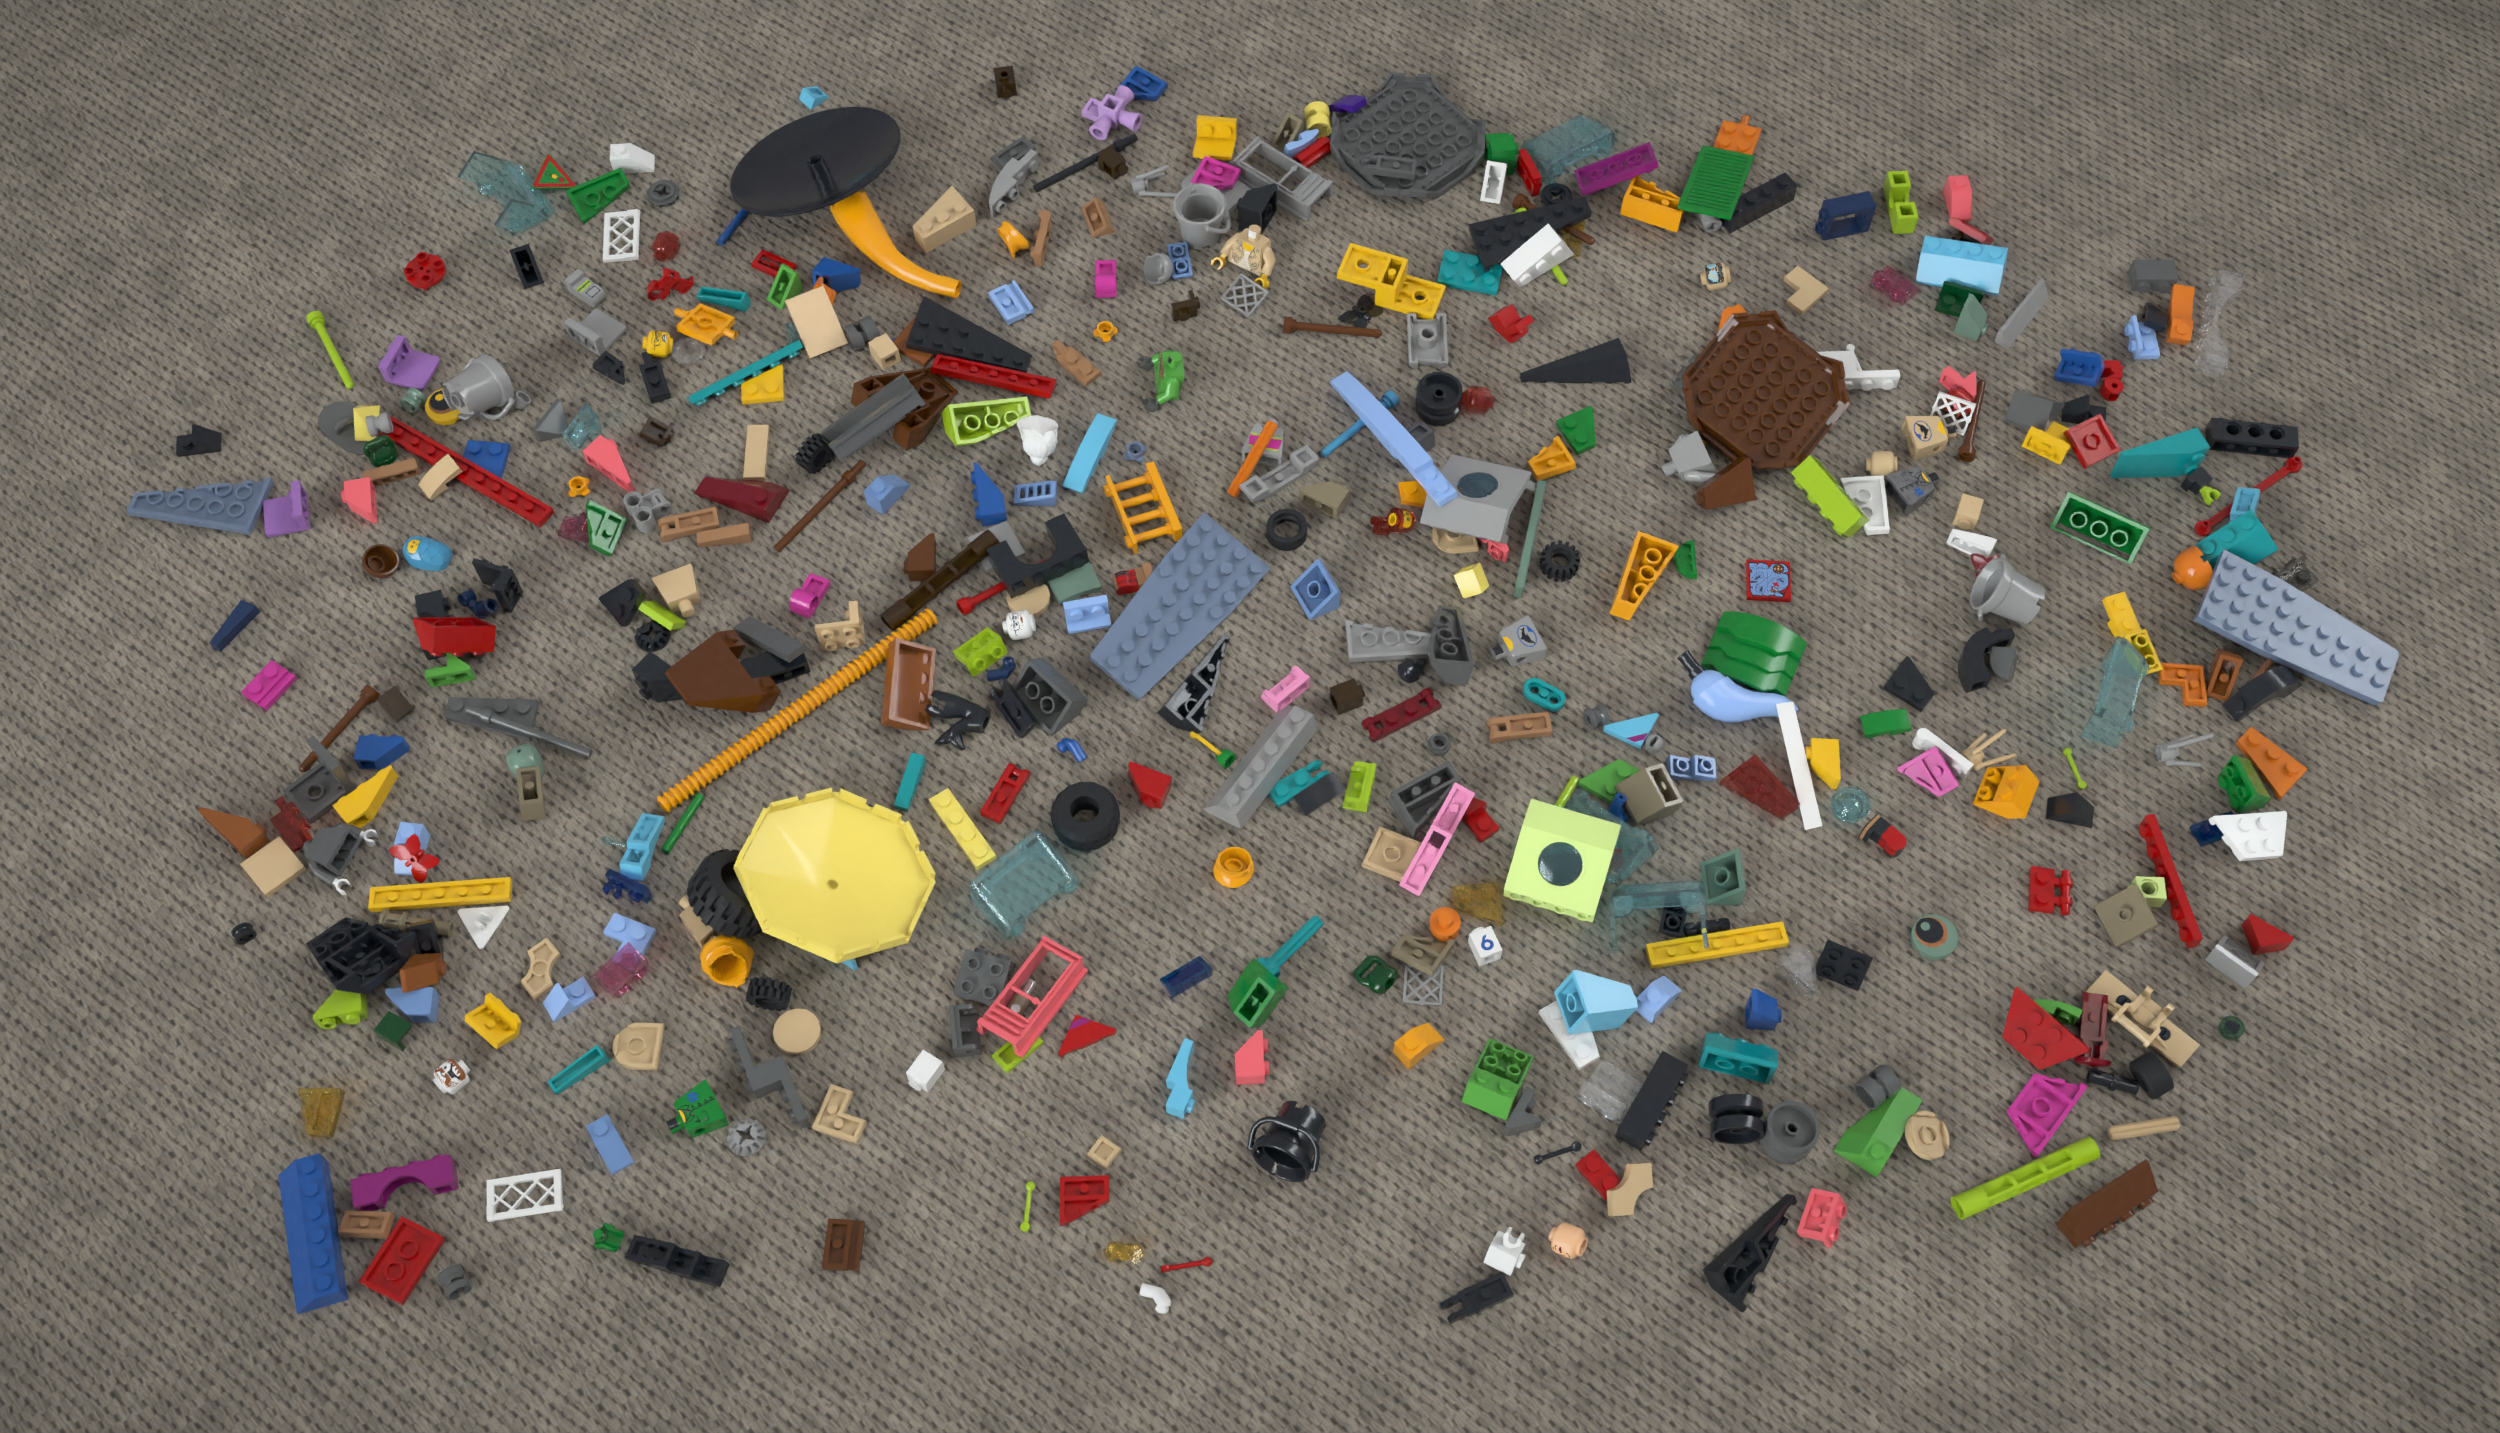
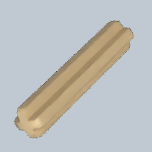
M2171 1116L2114 1125L2107 1129L2109 1139L2113 1141L2178 1130L2180 1122L2178 1117Z

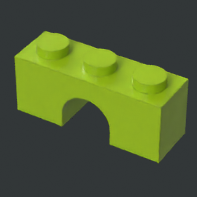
M1888 171L1883 185L1893 234L1913 233L1918 221L1915 202H1909L1911 183L1908 171Z

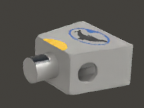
M1529 615L1500 631L1498 637L1499 645L1490 649L1495 661L1506 657L1511 666L1543 660L1546 658L1547 647Z

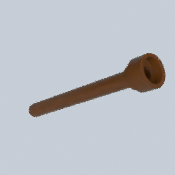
M1521 193L1514 198L1512 207L1515 209L1526 208V210L1538 208L1530 203L1527 196ZM1567 226L1562 229L1589 245L1595 243L1593 237L1573 226Z
M1284 316L1283 333L1291 334L1295 330L1367 337H1380L1382 335L1379 329L1296 322V319H1293V317Z
M1979 380L1977 383L1974 399L1976 407L1972 414L1971 422L1968 424L1965 443L1958 450L1957 458L1966 462H1972L1975 459L1976 450L1973 443L1986 386L1984 380Z
M367 684L360 691V699L320 742L325 749L335 741L367 704L370 705L372 702L375 703L377 701V698L381 695L374 688ZM313 751L300 764L299 770L301 772H307L317 761L318 758Z

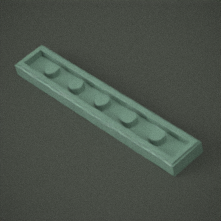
M1538 480L1515 585L1514 597L1516 598L1523 597L1546 488V481Z

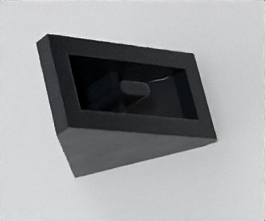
M529 243L509 250L524 289L544 283Z
M2078 792L2049 797L2047 799L2045 819L2092 828L2094 806Z

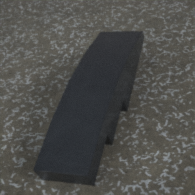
M634 1235L625 1255V1259L716 1287H721L730 1265L726 1260L708 1257L698 1251L680 1248L674 1243Z

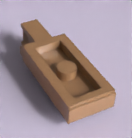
M1059 340L1051 344L1052 351L1057 354L1055 358L1058 364L1084 386L1087 387L1101 376V371L1071 346L1065 347Z

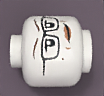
M1027 610L1009 612L1006 616V621L1002 622L1004 634H1009L1012 640L1030 638L1033 632L1036 631L1034 615L1029 614Z

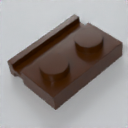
M828 1219L822 1263L823 1270L860 1271L865 1231L864 1220Z

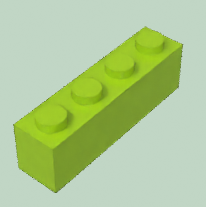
M1809 455L1791 472L1795 477L1793 480L1800 489H1805L1808 492L1807 498L1814 505L1818 504L1821 508L1819 511L1826 520L1830 519L1834 523L1832 527L1840 536L1851 537L1869 521L1867 516L1817 458Z

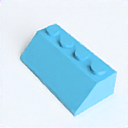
M1925 236L1916 282L1942 287L1944 281L1983 291L1984 294L1998 296L2007 263L2008 248Z

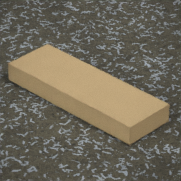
M769 425L747 426L744 480L766 481Z

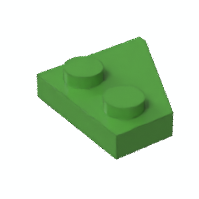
M1618 759L1580 779L1578 786L1611 804L1618 793L1615 787L1616 784L1639 772V770Z

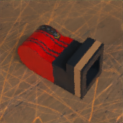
M1878 814L1868 822L1859 835V838L1865 842L1869 839L1874 841L1889 857L1899 856L1906 846L1905 836Z

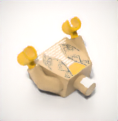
M1251 225L1241 233H1236L1229 238L1220 251L1222 254L1220 257L1214 258L1211 265H1215L1217 260H1219L1221 265L1218 269H1222L1226 266L1225 259L1228 257L1229 262L1260 276L1261 278H1256L1254 282L1260 285L1262 281V287L1267 289L1269 287L1267 277L1271 275L1276 259L1271 248L1270 239L1260 234V226Z

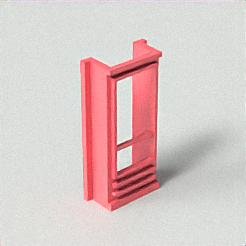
M1044 935L1040 943L983 1017H980L977 1021L978 1027L976 1032L983 1036L988 1030L1012 1043L1015 1054L1021 1058H1024L1088 973V969L1084 968L1081 956ZM1048 951H1051L1070 962V964L1044 999L1039 1001L1037 997L1034 998L1021 991L1020 988L1034 972ZM1015 993L1029 999L1034 1005H1038L1028 1019L1007 1008Z

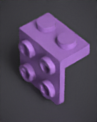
M397 335L394 342L390 344L385 357L381 359L379 369L386 382L423 391L441 361L437 356L412 350L406 338Z

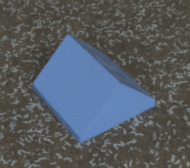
M1317 559L1290 586L1309 620L1340 608L1341 592L1321 559Z

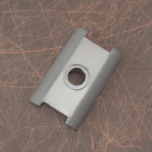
M1407 313L1409 366L1414 369H1418V365H1438V369L1446 367L1448 365L1446 313H1437L1436 319H1416V313Z

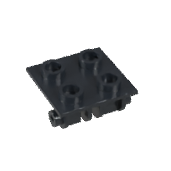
M1827 939L1813 973L1859 991L1873 957Z

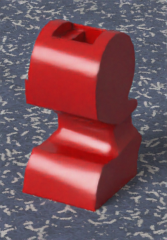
M2103 360L2105 368L2100 378H2106L2100 386V394L2107 401H2116L2124 389V384L2121 381L2124 366L2121 365L2120 360Z

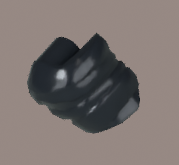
M1405 658L1404 662L1397 667L1401 679L1410 684L1419 680L1421 672L1425 667V662L1418 660L1414 663L1412 659Z

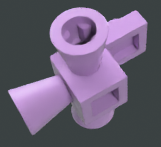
M1118 86L1114 96L1106 94L1102 101L1090 98L1082 109L1083 117L1095 121L1089 128L1094 138L1101 141L1105 140L1110 127L1117 129L1120 124L1133 132L1138 131L1142 122V114L1125 111V106L1134 99V94L1128 87Z

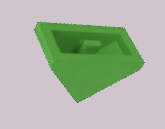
M781 264L767 300L783 310L786 307L785 300L798 296L803 291L799 273L787 265Z

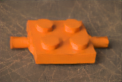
M1743 115L1740 123L1723 120L1713 147L1753 155L1761 136L1762 128L1749 126L1750 117L1748 115L1747 117Z

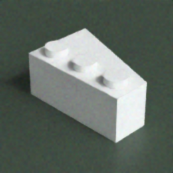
M1547 224L1505 259L1501 265L1513 281L1521 287L1573 256L1574 253L1556 231Z

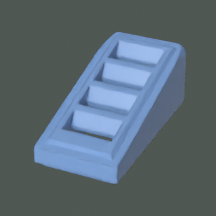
M1057 481L1015 485L1014 505L1056 506ZM1021 491H1025L1024 498H1020ZM1029 491H1033V497H1029Z

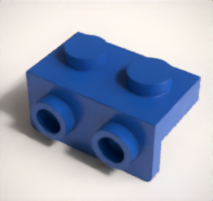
M2061 349V362L2054 375L2055 380L2096 387L2105 368L2102 355L2095 352H2081L2075 349Z

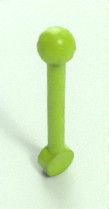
M2066 747L2063 749V754L2069 760L2078 782L2077 787L2083 790L2087 784L2085 781H2082L2071 755V748Z
M1032 1181L1026 1184L1027 1198L1024 1222L1020 1225V1229L1023 1232L1030 1230L1028 1221L1032 1191L1035 1189V1183Z

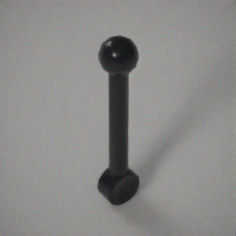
M1575 1141L1572 1146L1542 1156L1536 1155L1534 1156V1162L1541 1164L1543 1160L1570 1151L1578 1152L1582 1147L1581 1143Z

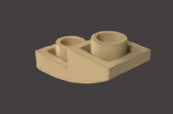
M447 454L426 473L418 485L432 501L448 489L446 484L463 471L452 457Z

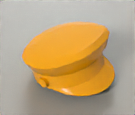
M1003 221L1001 226L997 228L998 234L1008 246L1013 259H1015V254L1019 250L1029 249V242L1011 223Z
M1240 847L1224 849L1216 858L1213 867L1214 877L1221 885L1228 888H1237L1246 884L1254 873V863L1249 852Z

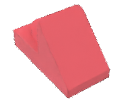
M1950 366L1943 369L1939 379L1942 385L1949 391L1952 388L1955 390L1962 388L1975 399L1976 371L1963 378Z

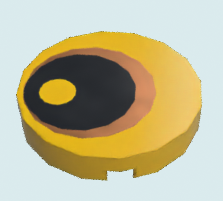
M442 389L433 392L425 403V411L428 417L436 424L451 425L460 419L457 415L461 413L458 409L452 411L444 399Z

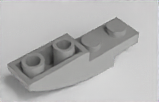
M1031 149L1019 161L1012 157L1000 171L993 184L989 198L990 215L993 218L998 213H1002L1010 201L1017 199L1019 185L1025 181L1031 172L1033 173L1037 170L1039 161L1036 151Z

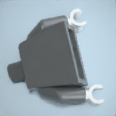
M339 823L330 828H320L313 840H307L303 845L304 856L310 861L309 867L317 878L330 886L332 884L335 885L340 894L347 895L345 891L341 890V887L345 884L350 887L352 885L347 879H337V876H342L359 846L361 838L365 840L367 846L373 847L376 843L369 838L379 837L373 829L364 832L362 828L347 823Z

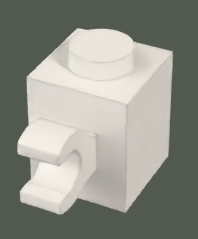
M1508 1227L1505 1233L1498 1230L1483 1262L1511 1276L1515 1267L1520 1269L1526 1256L1522 1254L1525 1243L1522 1241L1525 1235L1521 1233L1519 1238L1513 1237L1511 1235L1512 1227Z

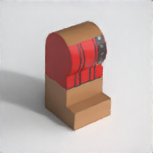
M1144 563L1142 567L1130 571L1115 573L1112 579L1116 593L1118 595L1138 592L1153 572L1151 563Z

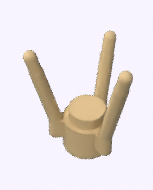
M2002 729L1976 747L1987 736L1986 733H1983L1968 748L1961 752L1963 757L1974 764L1973 767L1976 771L1982 767L2003 762L2017 756L2013 753L1982 762V759L1985 758L1982 750L2006 733L2005 729Z

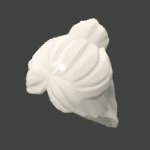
M1039 415L1021 418L1017 421V426L1023 441V449L1030 456L1031 462L1039 467L1047 461L1048 456L1054 453L1058 443V424L1055 420Z

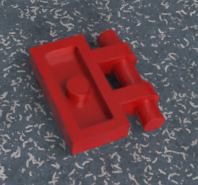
M2031 866L2029 869L2028 911L2052 914L2054 906L2060 907L2061 915H2069L2070 907L2073 905V899L2070 897V889L2073 887L2071 871L2062 870L2061 878H2055V869ZM2054 887L2061 888L2060 897L2054 896Z

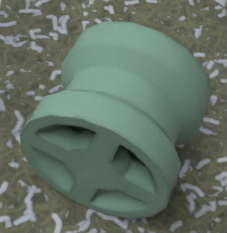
M410 387L407 390L406 397L400 399V404L406 410L417 414L420 411V406L426 403L427 398L419 390Z

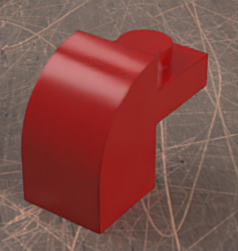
M1513 304L1501 308L1488 317L1494 329L1510 343H1514L1529 332L1528 325L1534 322L1530 314L1520 318Z

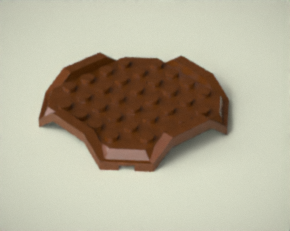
M1776 310L1761 311L1759 314H1748V312L1732 313L1711 342L1681 376L1688 420L1694 429L1698 431L1700 437L1731 462H1734L1739 457L1750 458L1752 470L1755 471L1796 468L1850 404L1848 389H1846L1844 381L1845 370L1843 361L1822 356L1786 328Z

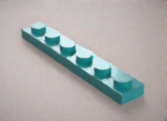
M800 340L794 341L686 398L690 405L696 403L699 406L707 402V397L714 393L716 397L726 392L725 387L731 384L736 387L744 383L746 376L751 374L753 378L763 373L762 368L768 365L770 368L781 364V358L787 356L790 359L800 354L798 350L803 348Z

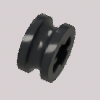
M249 922L241 923L231 931L232 936L239 945H244L257 936L256 931Z

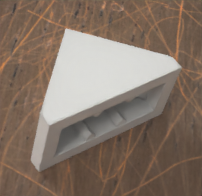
M1487 160L1480 201L1500 204L1506 178V163Z

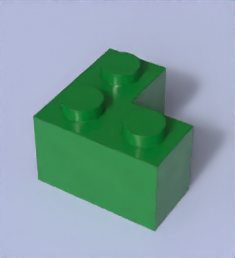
M1485 134L1486 162L1489 160L1506 163V176L1513 175L1514 168H1517V158L1515 155L1519 154L1518 142L1515 143L1513 134Z

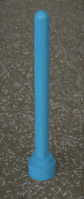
M1391 390L1382 395L1380 403L1386 409H1393L1400 403L1398 396ZM1359 419L1320 451L1321 457H1327L1365 426L1364 422Z

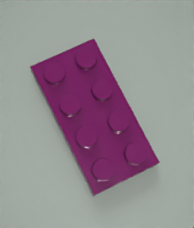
M1650 142L1576 169L1574 172L1582 196H1585L1587 194H1594L1600 189L1612 187L1624 180H1631L1640 174L1650 173L1654 169L1659 168Z

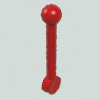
M1205 1257L1200 1261L1163 1265L1160 1267L1161 1273L1200 1265L1209 1267L1212 1265V1259Z

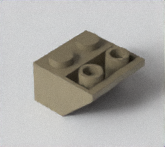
M1663 763L1644 768L1615 786L1618 793L1626 797L1624 805L1635 825L1670 816L1684 802Z

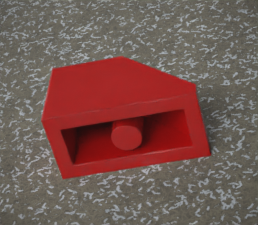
M1130 761L1128 764V776L1140 802L1147 807L1161 809L1172 787V776Z

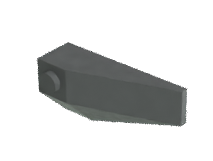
M1439 605L1427 648L1430 664L1446 683L1467 685L1474 668V661L1460 607Z

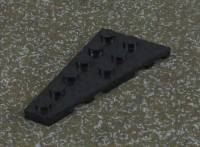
M923 296L906 342V348L934 355L942 354L1025 373L1028 372L1032 360V355L925 296Z

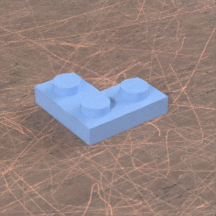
M614 913L603 932L605 936L622 942L612 960L613 963L635 972L657 933L656 929Z

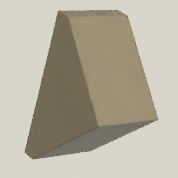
M1287 111L1270 146L1283 153L1285 145L1291 141H1298L1300 133L1304 132V121Z

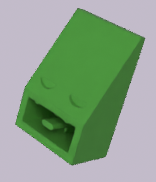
M1489 1038L1468 1080L1461 1102L1507 1121L1534 1056Z

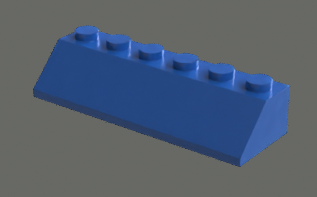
M318 1153L295 1160L279 1174L297 1314L348 1300L329 1162Z

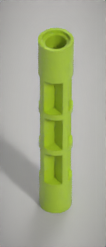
M2090 1136L2084 1137L2057 1151L1951 1197V1206L1958 1218L1964 1220L2067 1172L2100 1158V1150Z

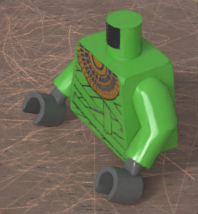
M1167 350L1153 355L1152 358L1140 356L1138 360L1143 362L1142 365H1139L1140 368L1150 370L1154 364L1157 392L1156 399L1144 398L1143 403L1146 404L1144 408L1150 412H1155L1159 404L1162 405L1169 400H1178L1184 381L1182 354Z

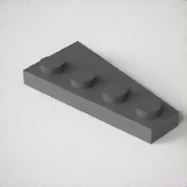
M448 698L445 713L446 720L472 727H480L487 731H495L506 736L518 737L532 742V737L495 723L488 724L483 722L479 717L465 713V709L468 704L483 710L487 708L495 711V714L534 728L539 706L537 699Z

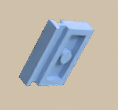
M1015 280L1009 285L1005 284L988 292L989 298L1008 325L1025 318L1029 313H1034L1033 306Z

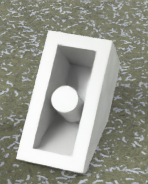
M631 143L610 144V162L613 171L622 168L624 174L654 172L655 156Z

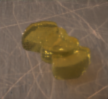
M1111 1241L1105 1250L1107 1259L1110 1262H1114L1117 1259L1122 1261L1129 1259L1134 1264H1137L1141 1261L1144 1254L1139 1243L1124 1244Z

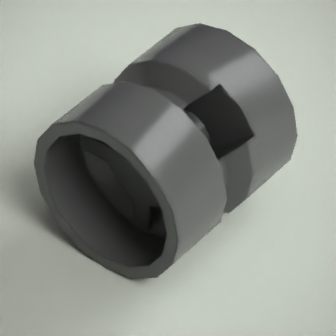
M871 316L858 320L857 325L852 323L843 327L844 335L854 352L864 348L866 343L880 336Z
M1879 1065L1870 1072L1869 1077L1865 1076L1854 1085V1090L1859 1099L1869 1109L1875 1110L1886 1101V1096L1891 1098L1899 1092L1901 1084L1891 1069L1885 1065Z

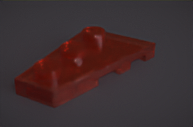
M1756 754L1720 780V784L1781 820L1800 807L1799 801Z

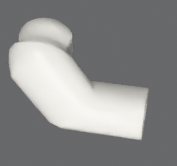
M1142 1283L1139 1295L1154 1299L1157 1304L1155 1310L1158 1313L1166 1314L1169 1311V1306H1171V1300L1166 1291L1161 1287Z

